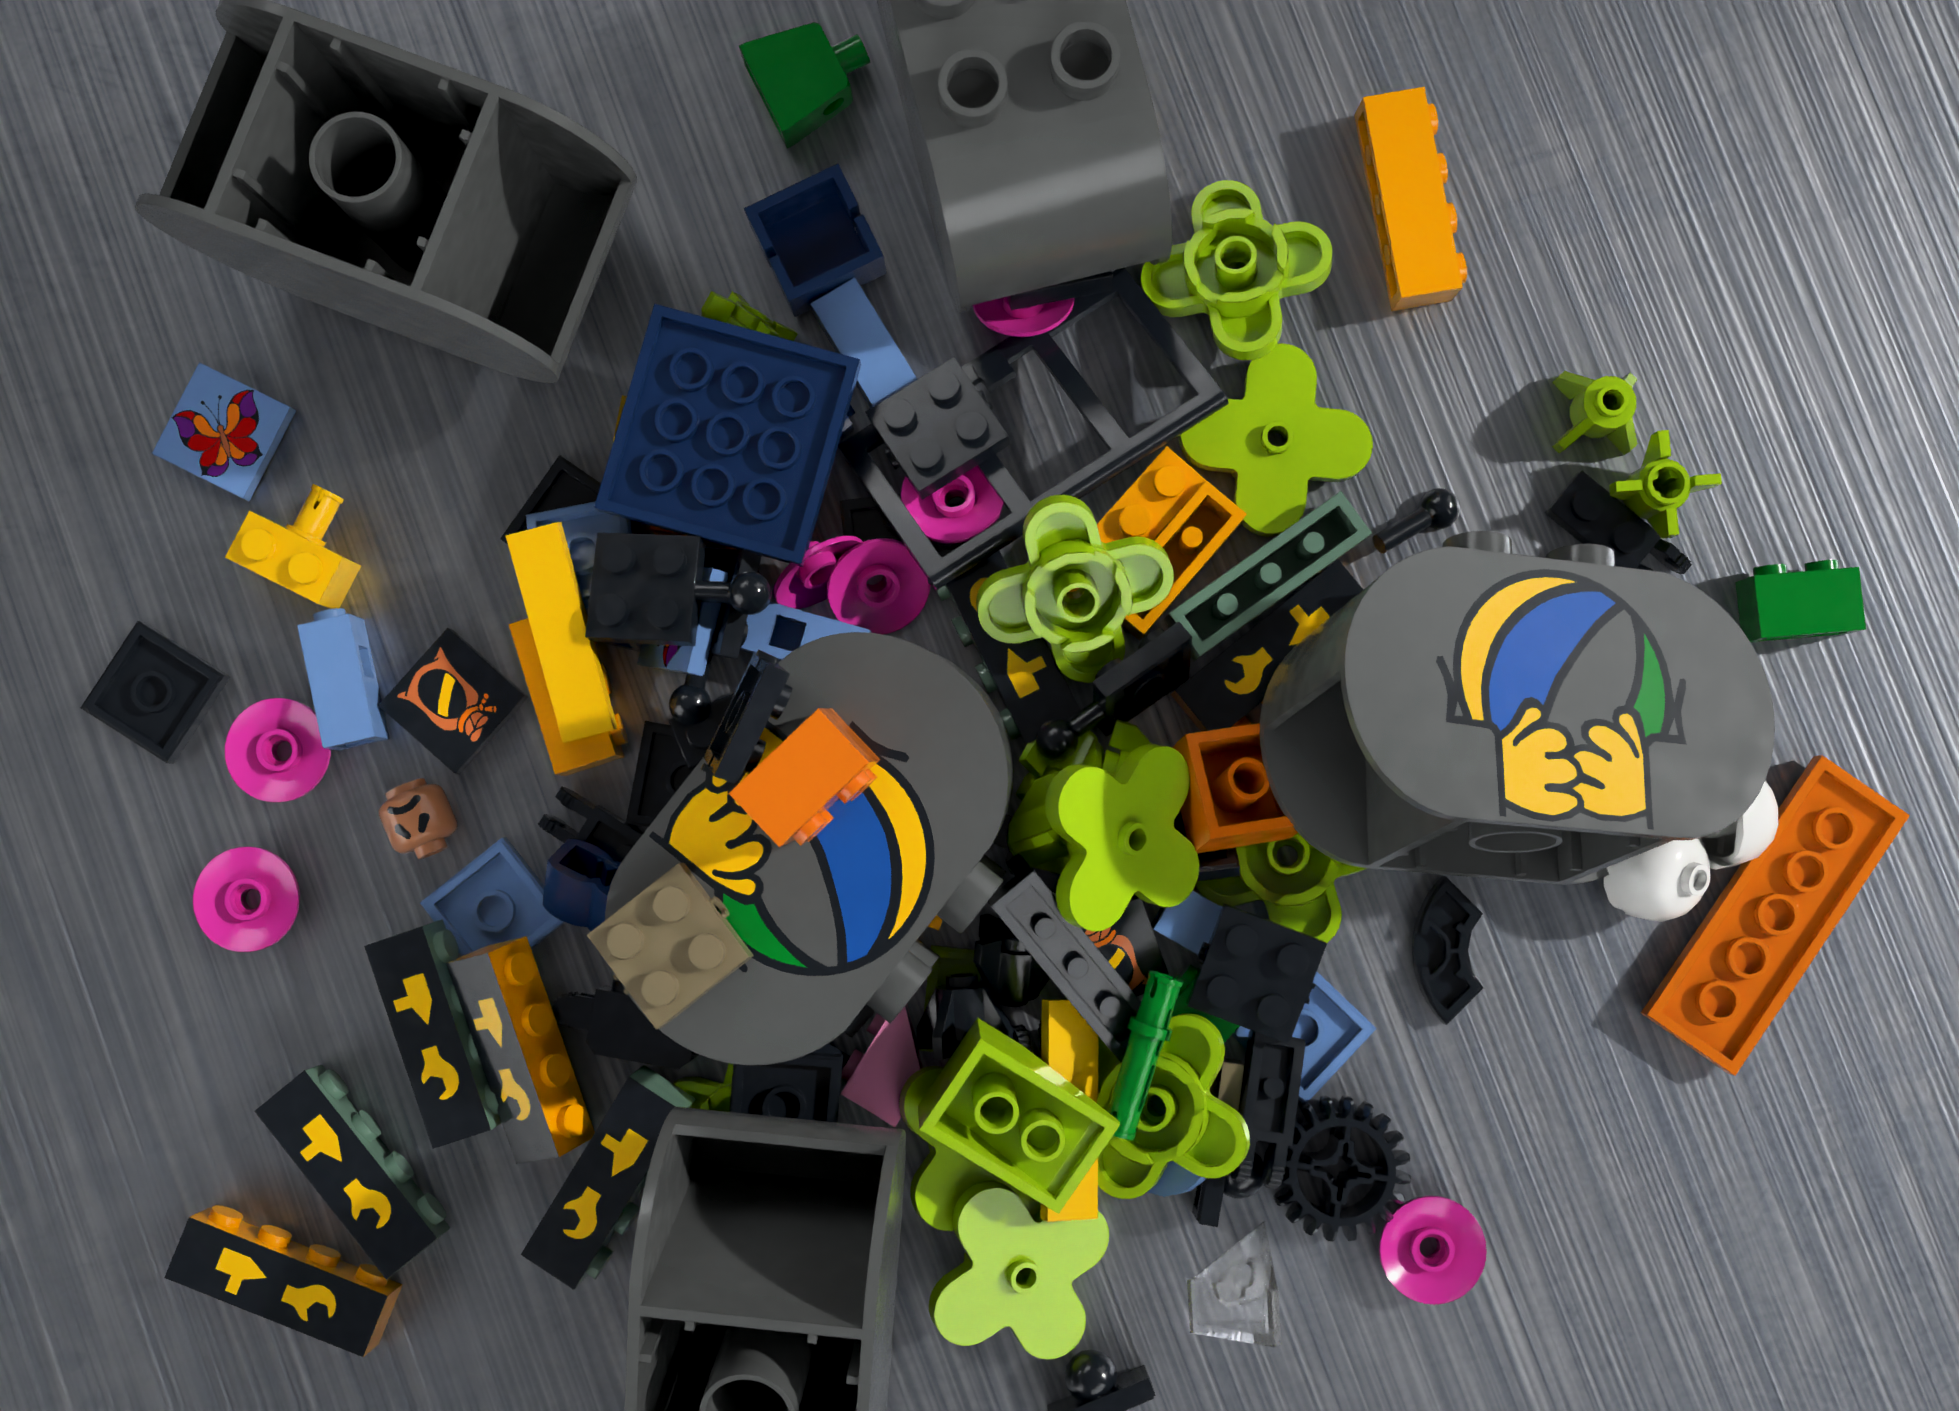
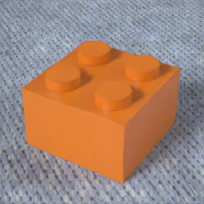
M818 708L729 794L778 847H782L794 840L802 846L806 841L810 842L834 819L827 810L839 798L844 804L849 801L852 802L876 780L877 776L870 769L880 759L832 708Z
M1260 723L1188 733L1172 747L1182 754L1189 768V791L1180 811L1187 839L1194 845L1197 854L1290 839L1298 833L1293 827L1294 825L1280 809L1271 790L1261 754Z

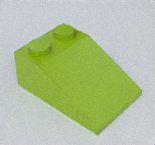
M978 1017L918 1105L919 1130L1058 1214L1120 1126L1118 1119L1031 1051Z

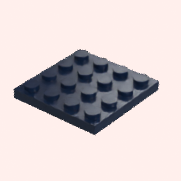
M654 303L594 508L607 514L687 536H700L709 542L746 550L760 556L789 564H798L797 566L803 567L805 553L809 549L860 371V359Z

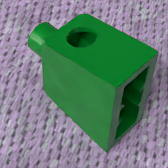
M816 22L739 45L744 65L787 149L800 142L853 102L851 85L846 75L870 63L866 48L858 34L831 46L821 25Z

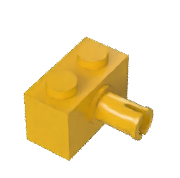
M312 484L311 491L293 525L287 523L286 527H283L249 511L225 558L330 609L340 608L361 568V565L325 548L326 542L322 541L340 504H343L345 499L315 484Z

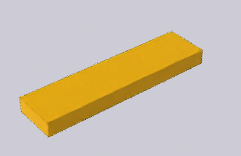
M555 522L506 535L562 742L566 743L617 729L595 643L585 637L587 614L562 522Z
M1042 999L1041 1060L1097 1103L1099 1036L1068 999ZM1098 1158L1059 1214L1040 1203V1219L1047 1222L1098 1219Z

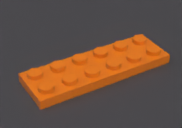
M1823 755L1814 756L1778 808L1779 824L1774 840L1759 857L1741 863L1641 1011V1014L1726 1073L1736 1076L1910 815Z

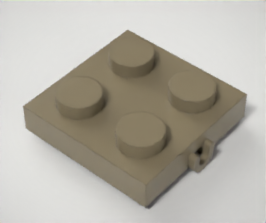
M685 863L676 864L587 934V937L615 973L613 978L616 981L619 980L624 985V993L632 996L656 1030L663 1028L754 956L726 919L730 915L726 906L718 897L710 898ZM714 905H716L719 908L721 914L717 911Z

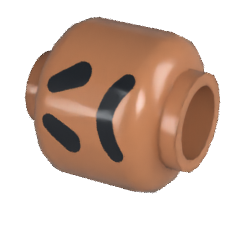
M420 778L397 786L385 793L387 801L380 807L379 817L395 851L403 854L415 851L418 860H421L448 848L445 838L451 836L457 830L458 823L441 786L427 784L424 778Z

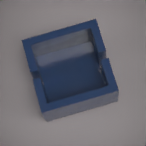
M838 163L744 208L750 227L770 268L773 270L774 276L794 317L811 310L812 302L854 277L861 286L887 273L884 255L864 215L860 214L859 204Z

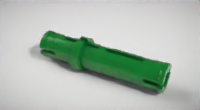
M1149 971L1137 1016H1131L1128 1028L1132 1032L1107 1110L1120 1122V1126L1113 1136L1126 1140L1135 1139L1139 1118L1146 1101L1164 1041H1170L1173 1030L1169 1028L1180 988L1183 985L1182 980L1178 978L1172 979L1173 976L1157 971Z

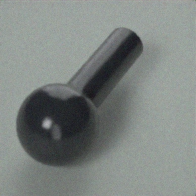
M1435 488L1426 492L1419 502L1418 510L1372 537L1375 548L1384 554L1428 527L1444 529L1451 526L1457 520L1460 513L1458 498L1453 492L1444 488Z

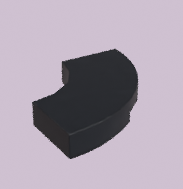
M1441 876L1433 885L1419 909L1412 938V959L1415 976L1425 1001L1437 1018L1447 1025L1483 989V986L1472 971L1468 953L1472 930L1483 913L1446 876Z

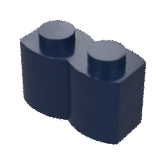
M567 839L547 861L542 905L557 919L574 926L588 927L590 932L605 921L608 892L621 862L613 861L605 851L593 844L576 839Z

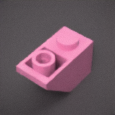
M908 1004L905 1005L891 1023L887 1022L879 1014H876L866 1030L875 1036L865 1054L857 1049L854 1050L842 1070L841 1077L847 1081L841 1095L893 1127H896L901 1119L899 1098L905 1082L912 1074L923 1068Z

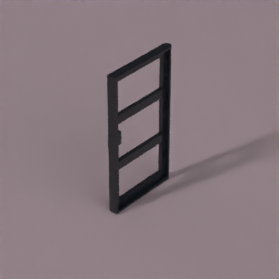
M1125 268L1116 269L1112 272V291L1076 297L1069 316L1056 328L1035 336H1010L962 366V369L974 386L982 383L991 392L1014 378L1016 374L1010 364L1033 350L1108 448L1109 452L1032 501L1027 498L996 454L977 465L983 476L1004 501L1011 514L941 558L868 454L884 444L872 424L838 444L841 455L928 579V583L936 591L1023 536L1024 520L1028 512L1042 499L1053 495H1069L1081 499L1229 404L1223 390ZM1117 296L1196 394L1195 397L1128 438L1052 338Z

